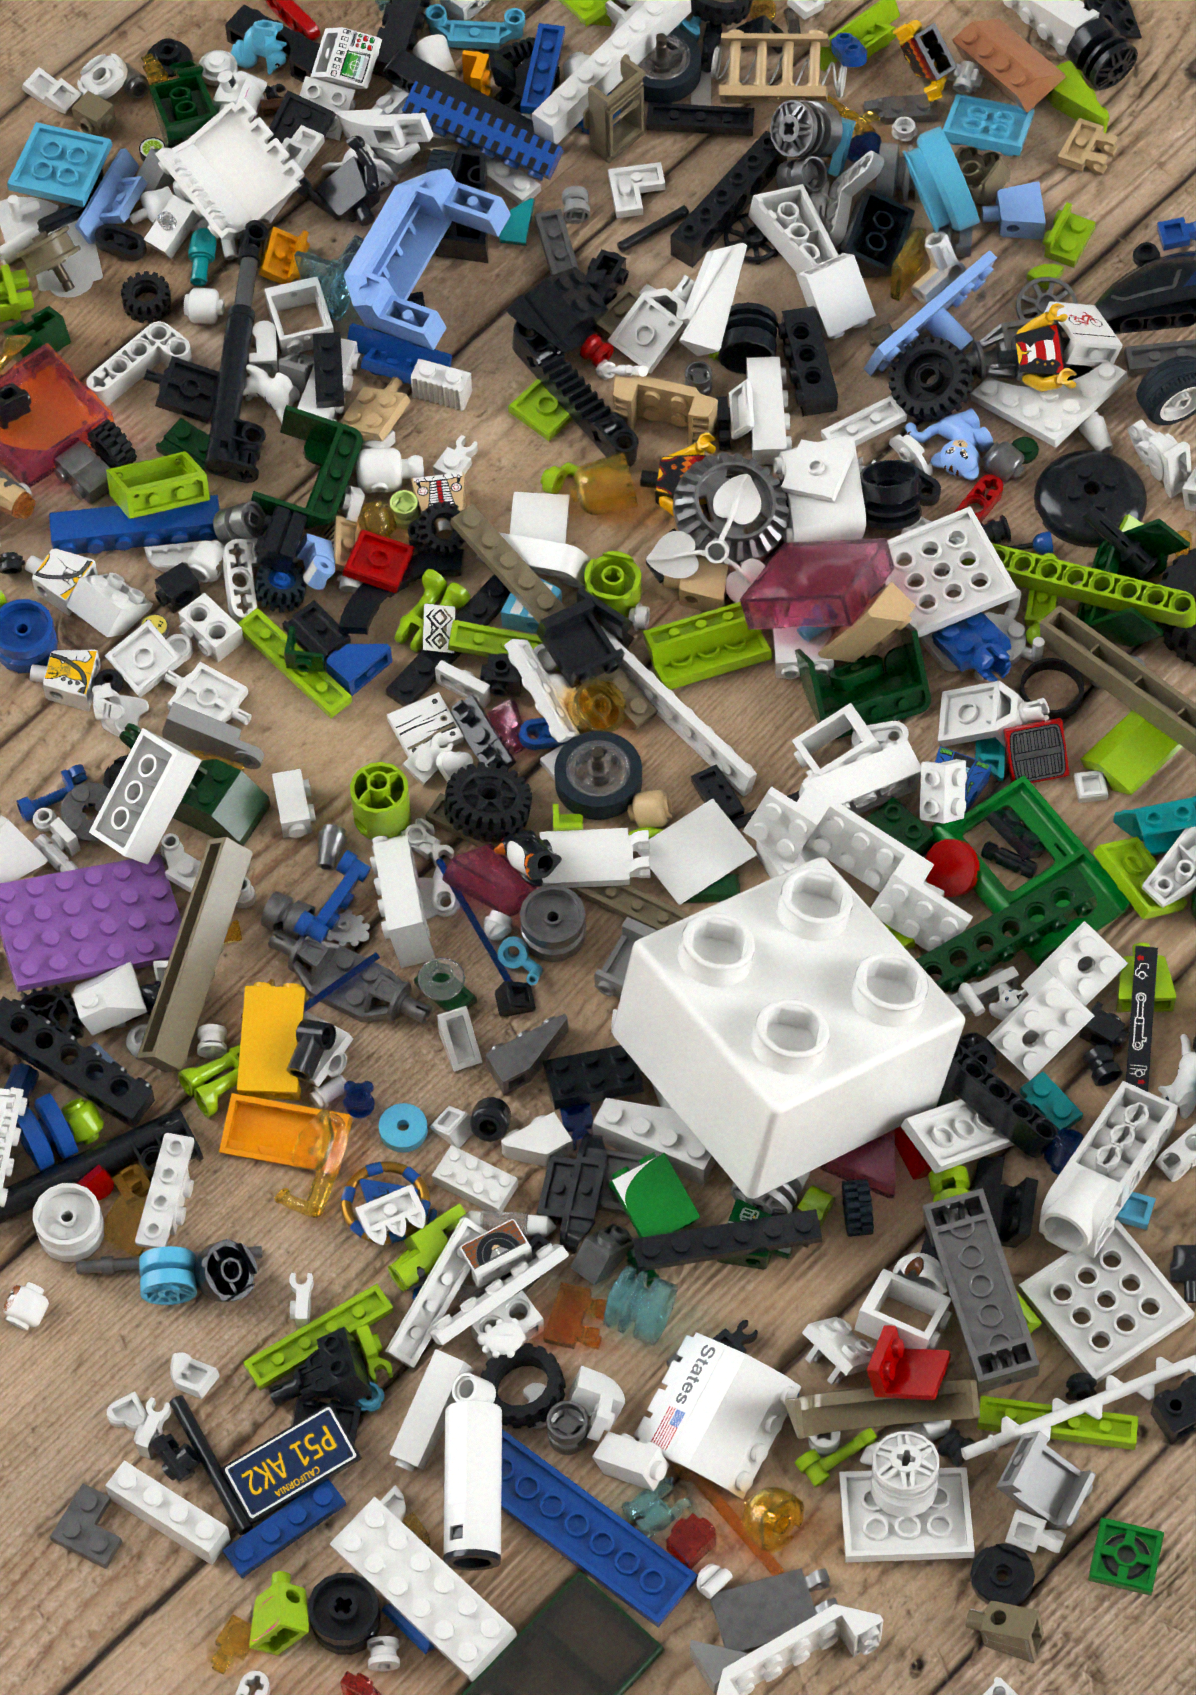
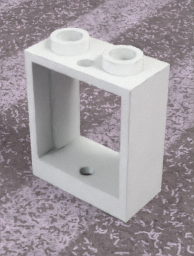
M317 276L264 289L267 308L271 321L276 328L277 341L282 356L313 349V334L334 332ZM316 303L323 327L284 335L278 311Z
M851 703L792 740L798 750L793 754L802 768L808 766L810 769L806 772L808 776L813 774L821 776L830 772L829 770L837 764L845 763L848 765L855 762L864 753L872 752L874 754L882 751L878 741ZM852 728L862 743L820 769L810 754Z
M883 1268L859 1310L854 1330L878 1340L884 1325L896 1326L900 1339L904 1341V1348L935 1350L941 1337V1333H938L940 1328L946 1330L953 1313L948 1311L952 1299ZM887 1296L933 1316L925 1332L880 1313L879 1311Z

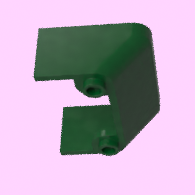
M286 405L280 433L306 441L303 449L304 457L310 463L321 466L306 508L253 491L251 501L258 503L266 515H273L275 506L278 505L290 509L291 512L296 511L306 515L307 521L304 530L329 524L335 519L360 452L363 437L354 427Z
M1156 519L1123 532L1132 541H1139L1141 543L1140 547L1152 558L1156 557L1159 559L1143 578L1138 576L1139 572L1127 561L1123 562L1121 560V553L1107 540H1104L1097 549L1092 568L1147 582L1148 579L1159 576L1165 571L1169 555L1189 548L1190 542L1161 519ZM1102 588L1100 591H1105L1108 588ZM1131 594V595L1127 596L1126 598H1131V597L1135 596V594ZM1081 602L1076 616L1110 642L1127 647L1161 637L1164 633L1162 629L1133 607L1118 612Z
M908 623L900 631L903 645L891 649L884 658L886 673L881 674L876 680L861 683L855 686L853 690L847 692L833 689L831 679L823 672H816L814 662L801 649L795 650L803 690L817 723L825 720L850 703L867 726L888 721H898L926 711L931 704V694L917 629ZM851 728L835 739L852 735L854 730Z

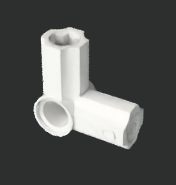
M942 231L931 233L925 238L924 246L931 261L930 270L910 288L912 294L924 305L929 303L944 288L966 271L965 265L957 260L947 234Z

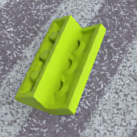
M751 599L643 631V637L655 675L670 690L772 659V651L762 634L760 615Z
M1132 710L1080 760L1084 768L1103 772L1113 791L1132 795L1183 746Z

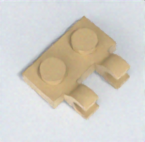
M1079 118L1058 155V164L1079 171H1083L1085 166H1087L1093 173L1103 175L1107 168L1105 162L1108 156L1106 155L1114 156L1118 148L1115 145L1118 137L1113 134L1104 133V126ZM1096 147H1098L1104 154L1095 153L1093 151Z

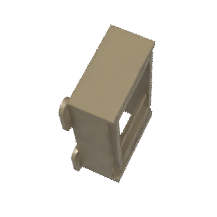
M625 54L620 61L623 84L609 96H606L593 85L588 87L589 107L583 112V126L585 129H589L590 150L607 163L612 162L646 133L644 129L643 87L645 71L632 62L628 54ZM621 109V113L613 119V114Z

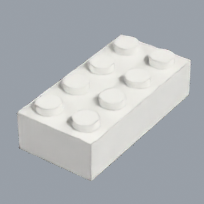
M453 1145L450 1146L432 1174L434 1184L498 1217L518 1188V1178Z

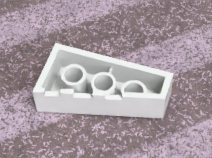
M803 184L753 195L748 216L797 274L838 255Z
M408 836L373 844L375 856L370 857L374 874H378V878H374L377 895H382V899L377 900L381 917L386 918V921L381 922L385 939L390 938L400 967L405 968L436 960L429 940L431 935L424 913L425 907L420 891L421 887L415 858Z

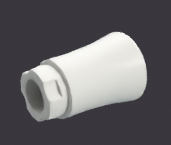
M439 34L431 35L420 40L413 48L414 56L460 80L445 36Z

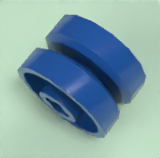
M17 599L4 604L0 608V663L9 670L17 673H30L32 664L47 666L50 653L57 650L58 640L54 630L53 619L49 610L41 603L30 599Z
M50 1093L35 1100L34 1107L39 1118L38 1120L32 1110L26 1106L24 1116L18 1115L16 1124L17 1128H21L19 1140L39 1172L54 1165L55 1158L50 1145L53 1146L58 1156L62 1159H66L79 1152L71 1130Z

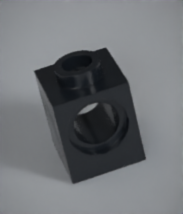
M183 562L155 579L157 591L154 594L156 599L163 607L167 605L173 614L201 595L199 580Z

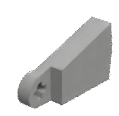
M172 703L162 730L164 739L184 748L188 752L234 762L248 769H258L261 767L264 759L263 751L254 745L241 741V729L178 703Z

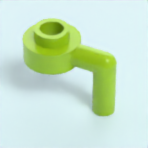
M567 462L560 468L552 466L550 469H546L541 476L540 483L544 492L558 494L568 475L591 484L595 478V473Z

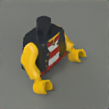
M1055 303L1049 308V312L1035 317L1020 328L1012 339L1011 350L997 352L999 368L1014 366L1016 380L1023 381L1025 385L1040 392L1058 389L1062 385L1069 389L1075 388L1076 383L1072 380L1067 381V379L1072 375L1075 376L1076 373L1070 368L1064 369L1058 324H1053L1054 320L1059 322L1067 320V314H1061L1057 317V311L1065 306Z

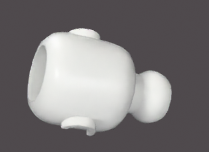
M374 445L371 449H363L359 452L356 460L358 488H361L366 493L398 491L402 487L403 479L424 477L423 457L413 455L408 459H401V454L397 449L386 448L384 445Z

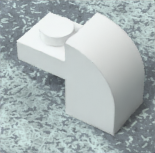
M581 1366L570 1387L568 1401H574L584 1408L587 1416H590L587 1438L599 1442L604 1430L610 1431L612 1425H614L625 1404V1397L619 1385L610 1377Z

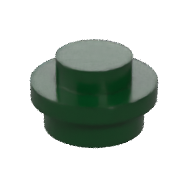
M1029 437L1017 438L1011 444L1024 455L1022 464L1032 462L1038 455V444Z

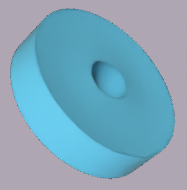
M407 1103L393 1105L386 1109L380 1117V1138L384 1145L393 1151L402 1153L413 1151L420 1147L427 1137V1119L424 1113L414 1105ZM401 1125L408 1126V1129L405 1131H401L398 1128Z

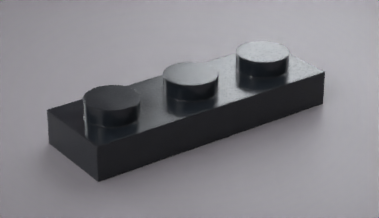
M340 332L313 334L317 408L343 407L345 404Z

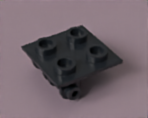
M1129 0L1083 1L1086 10L1094 9L1099 12V18L1109 19L1120 31L1121 36L1142 38Z

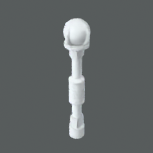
M606 359L600 362L595 369L597 375L603 380L612 378L615 374L644 377L648 374V368L644 365L634 367L631 365H618L616 367L614 363L608 362Z

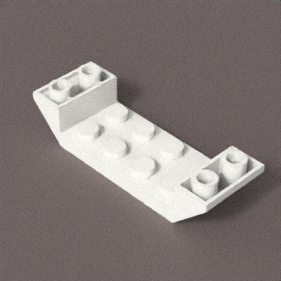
M834 1604L723 1668L717 1695H748L755 1689L754 1685L763 1680L770 1682L782 1674L783 1668L792 1663L794 1666L805 1662L810 1657L811 1652L818 1648L824 1650L831 1647L838 1641L837 1637L839 1636L853 1657L860 1653L867 1655L879 1647L884 1620L878 1614Z

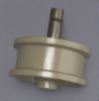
M68 225L49 235L46 231L32 238L33 244L15 254L17 258H23L30 271L27 274L29 278L45 270L49 271L52 269L59 282L62 283L65 292L72 290L75 286L69 280L70 277L62 263L66 261V258L81 250L79 245H74L67 231L70 229Z

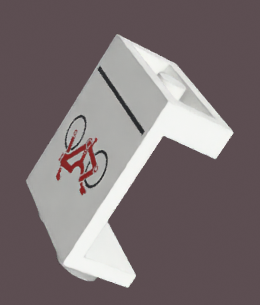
M1049 301L1045 312H1049V308L1053 304L1059 303L1065 307L1057 311V317L1061 314L1068 315L1066 321L1059 322L1070 338L1062 355L1066 364L1099 366L1105 360L1114 364L1123 345L1095 305Z

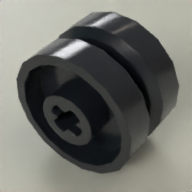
M353 1573L333 1574L324 1578L314 1587L308 1600V1615L316 1641L325 1650L338 1655H353L367 1648V1641L377 1637L381 1629V1611L374 1587L365 1578Z

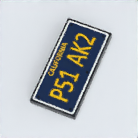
M329 1403L223 1466L221 1469L250 1523L254 1524L360 1461L362 1457L334 1406Z

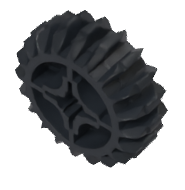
M56 985L51 991H49L48 986L42 987L41 991L31 989V993L28 995L21 991L20 1002L27 1007L29 1013L34 1016L38 1014L44 1016L52 1023V1027L59 1032L65 1030L76 1039L83 1038V1028H85V1025L79 1019L73 997L71 998V993L68 990L61 993L60 987ZM63 1012L68 1016L65 1028L61 1027L59 1022ZM17 1025L13 1029L15 1033H23L21 1031L22 1025ZM44 1040L38 1044V1047L47 1049L53 1042Z

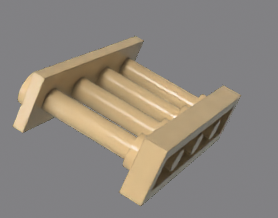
M729 30L728 33H721L723 46H730L729 82L726 85H719L721 103L782 104L789 100L827 102V87L819 83L820 47H829L828 34H824L820 30L808 31V34L744 33L742 30ZM741 46L757 47L756 77L753 85H742L739 82ZM767 47H783L782 82L779 85H769L766 83ZM794 47H810L809 82L806 83V86H795V83H793Z

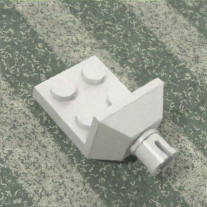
M686 275L682 277L683 279L672 292L667 288L643 292L607 340L638 365L646 366L650 374L681 332L687 327L681 321V317L695 282Z
M1001 681L943 691L938 742L945 747L996 737L1006 748L1003 729L1049 720L1048 715H1043L1049 714L1048 703L1044 698L1026 702Z

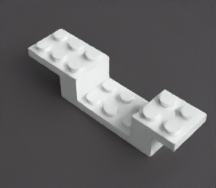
M808 784L797 802L771 786L742 831L792 864L804 845L878 891L879 894L870 908L883 923L900 934L913 938L916 944L928 952L961 934L973 918L972 915L923 884L934 866L933 863L810 784Z

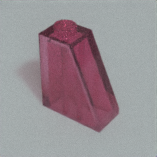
M491 843L452 857L442 880L495 911L509 917L519 914L526 897L538 889L536 886L525 882L519 871L510 865L509 860L504 855L496 854L494 852L495 847Z
M895 1130L820 1166V1170L846 1181L867 1179L870 1191L886 1198H894L896 1187Z

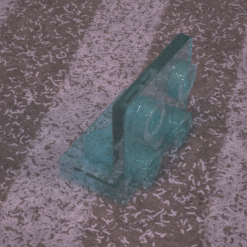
M296 251L294 257L301 279L318 277L331 319L341 321L351 302L344 278L346 272L345 265L337 260L320 258L311 252Z

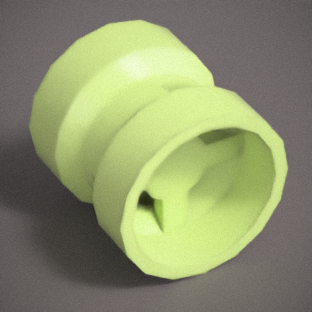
M407 490L398 491L392 495L390 499L391 520L396 527L408 529L411 522L419 518L418 499L415 494Z

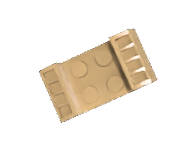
M647 376L635 379L615 377L613 392L614 412L620 415L632 430L634 429L637 417L640 416L651 421L658 420L671 423L677 427H688V447L696 443L699 436L707 432L714 437L716 436L718 424L717 399L699 393L696 387Z

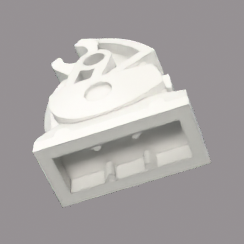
M1142 419L1127 428L1141 461L1145 466H1150L1151 474L1158 481H1164L1167 495L1173 498L1182 492V487L1192 473L1190 445L1183 441L1178 443L1169 433L1166 435L1160 431L1156 433L1148 428Z

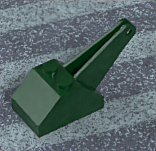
M200 72L149 85L154 110L167 148L175 147L188 140L217 114Z
M128 723L125 731L121 732L119 738L132 749L142 729ZM218 759L202 760L172 818L213 838L228 837L244 847L271 805L269 796L243 771Z

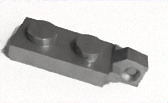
M927 94L881 97L875 100L864 101L863 104L864 120L878 119L879 121H884L885 125L894 124L896 119L900 117H909L915 123L938 120L937 101L929 103Z

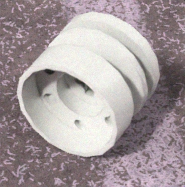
M896 1432L887 1435L877 1444L872 1455L871 1494L880 1508L886 1513L897 1517H913L925 1512L933 1504L937 1495L939 1454L934 1444L923 1435L914 1432Z

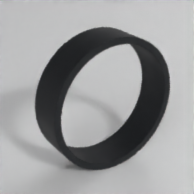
M1046 658L1032 663L1022 675L1020 697L1026 702L1031 701L1026 695L1024 685L1033 674L1043 670L1061 671L1069 675L1076 682L1080 694L1076 701L1068 707L1058 710L1049 709V714L1043 715H1048L1049 720L1056 718L1064 720L1072 716L1079 709L1083 699L1084 680L1081 673L1066 661L1057 658Z

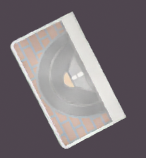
M514 1219L460 1246V1251L471 1268L472 1279L477 1288L509 1273L519 1263L523 1261L528 1263L533 1260L532 1248Z

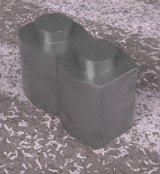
M78 441L54 459L55 475L62 483L67 482L72 486V491L79 500L84 499L92 504L109 492L106 469L110 468L84 442Z

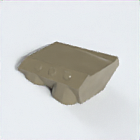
M960 147L954 155L973 201L983 206H991V203L996 198L997 191L1002 189L1007 182H1010L1011 169L1003 165L1001 156L997 152H987L982 156L976 148Z

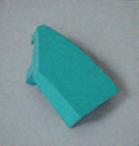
M530 198L509 211L511 215L500 233V243L527 246L535 199Z
M996 737L977 740L975 759L992 765L991 775L998 781H1003L1005 747Z

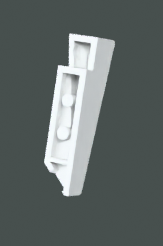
M744 243L712 250L705 255L681 317V321L687 327L679 341L696 356L715 353L721 348L747 245Z

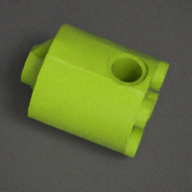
M385 762L370 763L360 768L354 774L350 783L356 828L360 834L370 840L378 836H386L387 838L400 836L401 831H404L412 822L406 776L395 765Z

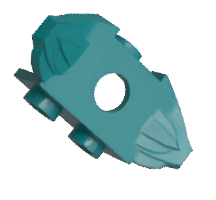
M1196 796L1136 808L1134 810L1115 812L1113 823L1132 837H1138L1143 841L1144 846L1152 856L1164 854L1169 851L1186 828L1196 827Z

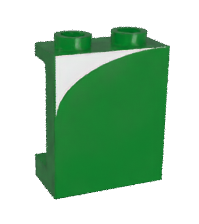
M655 1152L650 1153L638 1160L640 1166L631 1171L626 1166L612 1174L614 1180L608 1184L610 1191L614 1190L639 1238L678 1232L700 1218L665 1152L659 1156H656Z

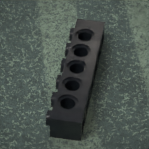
M765 131L670 235L671 256L693 268L724 234L727 225L735 217L741 215L752 203L753 195L760 194L773 180L780 164L787 161V156L782 155L775 148L770 132Z
M4 996L1 998V1046L86 1100L93 1101L96 1106L132 1129L137 1126L155 1101L152 1086L140 1077L134 1079L126 1074L127 1070L117 1062L113 1061L110 1064L102 1059V1054L91 1046L83 1047L77 1043V1039L71 1033L65 1030L59 1032L52 1027V1023L44 1016L39 1014L37 1016L32 1015L20 1001L16 999L10 1001ZM17 1025H26L28 1027L23 1033H15L13 1031ZM49 1040L53 1042L47 1049L38 1047L41 1041ZM68 1056H75L78 1058V1060L71 1065H67L62 1062ZM92 1072H100L103 1074V1076L98 1080H90L87 1078L88 1075ZM119 1087H123L128 1090V1092L123 1096H115L114 1094H112L113 1091Z

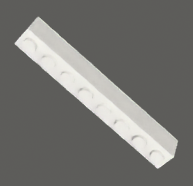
M647 0L532 113L534 133L541 138L558 144L583 119V112L589 107L588 87L593 85L607 95L623 80L620 71L621 58L628 54L630 60L638 65L656 47L657 34L664 33L667 36L691 13V0Z

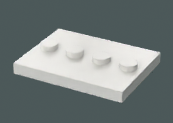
M967 1467L939 1468L938 1489L933 1504L925 1512L913 1517H897L886 1513L876 1504L871 1494L872 1471H846L839 1473L845 1563L974 1558L975 1550Z

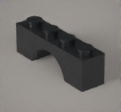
M243 5L225 24L227 42L233 45L236 44L237 40H244L245 33L256 21L269 20L281 22L272 20L257 9ZM283 25L282 30L277 32L276 39L287 43L281 51L289 56L291 76L304 82L305 76H311L321 43H315L306 38L302 33L295 32Z

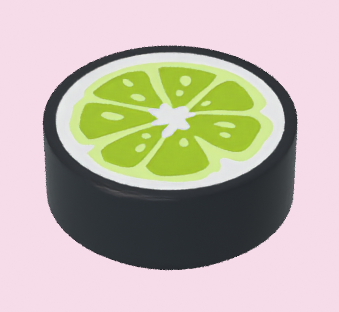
M156 137L143 140L139 146L141 159L143 161L146 159L151 148H166L165 143Z

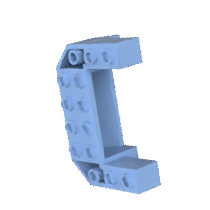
M448 169L433 170L397 184L344 274L353 307L364 325L434 350L447 327L437 311L410 302L407 299L452 221L499 237L511 215L503 198L456 182L451 171Z

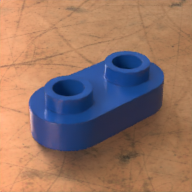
M840 33L832 39V53L843 66L859 67L867 63L866 48L852 34Z
M545 718L525 721L521 725L518 739L522 746L530 750L554 748L566 744L558 743L551 736L549 725ZM528 735H534L537 739H531Z

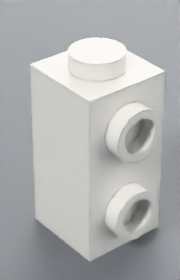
M301 769L272 774L283 838H299L305 834L312 833L311 822L316 821L313 804L307 805L306 797L311 796L309 780L302 779Z
M608 1431L592 1456L603 1474L651 1491L656 1489L670 1466L662 1455L663 1451L659 1446L652 1442H646V1444L638 1442L625 1433L618 1435Z

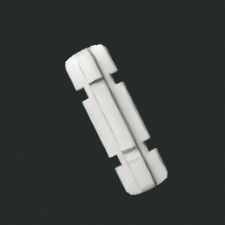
M40 834L34 839V846L44 854L48 862L58 872L78 869L54 843H51V840L45 834Z

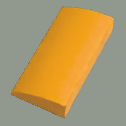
M231 1093L219 1153L338 1175L353 1118L350 1114Z

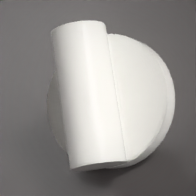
M708 1564L698 1573L697 1589L701 1594L711 1599L733 1576L726 1568L722 1569L716 1564Z

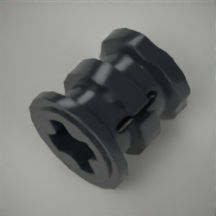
M1004 515L1000 516L999 521L992 519L987 521L985 525L980 523L991 543L1000 544L1001 540L1004 539L1007 543L1011 542L1010 527Z

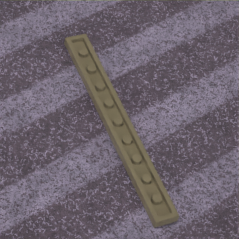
M474 504L451 518L450 525L538 623H540V620L566 608ZM621 668L611 674H606L605 672L597 676L592 682L634 731L656 716L658 712L656 707Z
M442 793L438 795L425 815L426 821L509 861L507 856L494 852V848L501 843L495 837H492V842H486L484 836H481L480 840H475L472 833L468 837L463 835V828L459 831L454 829L453 823L450 824L448 822L447 815L444 813L445 795ZM630 885L568 888L578 896L625 919L629 917L656 930L691 916Z

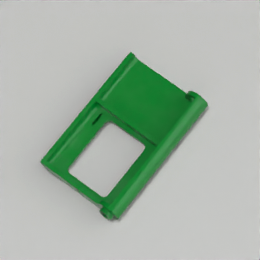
M1023 775L964 814V819L944 824L936 822L932 826L931 831L934 833V844L944 839H958L968 843L963 837L965 833L985 821L992 811L1010 808L1018 815L1025 827L1038 836L1039 843L1046 849L1055 863L1014 891L1007 890L977 854L980 871H977L976 878L978 880L972 889L993 914L1078 867L1096 894L1097 907L1087 917H1078L1069 922L1064 930L1046 935L1038 945L1023 949L1034 964L1039 967L1084 921L1097 932L1121 916L1131 906V903L1123 892L1118 889L1117 884L1026 776ZM1061 900L1056 903V906L1066 907L1071 902ZM1034 915L1030 920L1032 922H1040L1045 917ZM1014 929L1008 930L1012 937L1019 933Z

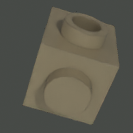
M87 91L72 107L75 125L87 134L102 137L115 125L116 117L113 104L90 91Z

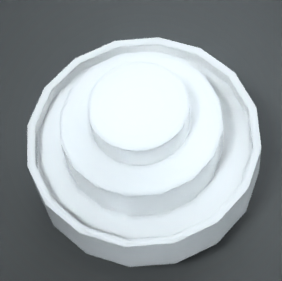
M223 50L208 52L199 61V64L204 68L201 75L203 81L211 86H219L220 83L217 78L221 72L228 70L236 73L238 71L235 57Z

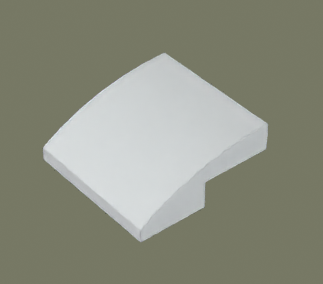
M514 492L510 534L566 544L570 495Z

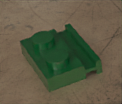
M180 418L163 436L164 439L156 444V450L164 456L186 451L204 471L209 435Z

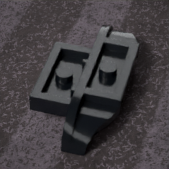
M585 1134L580 1142L576 1159L552 1155L549 1158L537 1215L562 1220L560 1245H563L567 1252L577 1253L579 1242L590 1232L596 1222L595 1216L606 1168L609 1166L603 1136Z

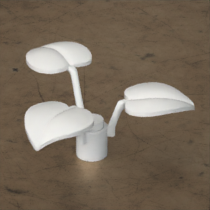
M742 474L729 479L715 494L713 500L715 514L722 518H728L719 539L710 541L705 550H695V541L689 534L683 531H672L665 534L657 542L654 549L647 556L646 561L659 573L672 578H687L693 575L699 567L697 555L706 556L712 563L724 562L736 570L731 572L726 579V592L730 599L735 603L751 599L755 607L767 609L773 596V581L770 571L764 563L754 558L747 559L740 567L728 558L730 549L727 542L724 541L733 520L738 524H748L756 519L761 510L760 494L751 476Z

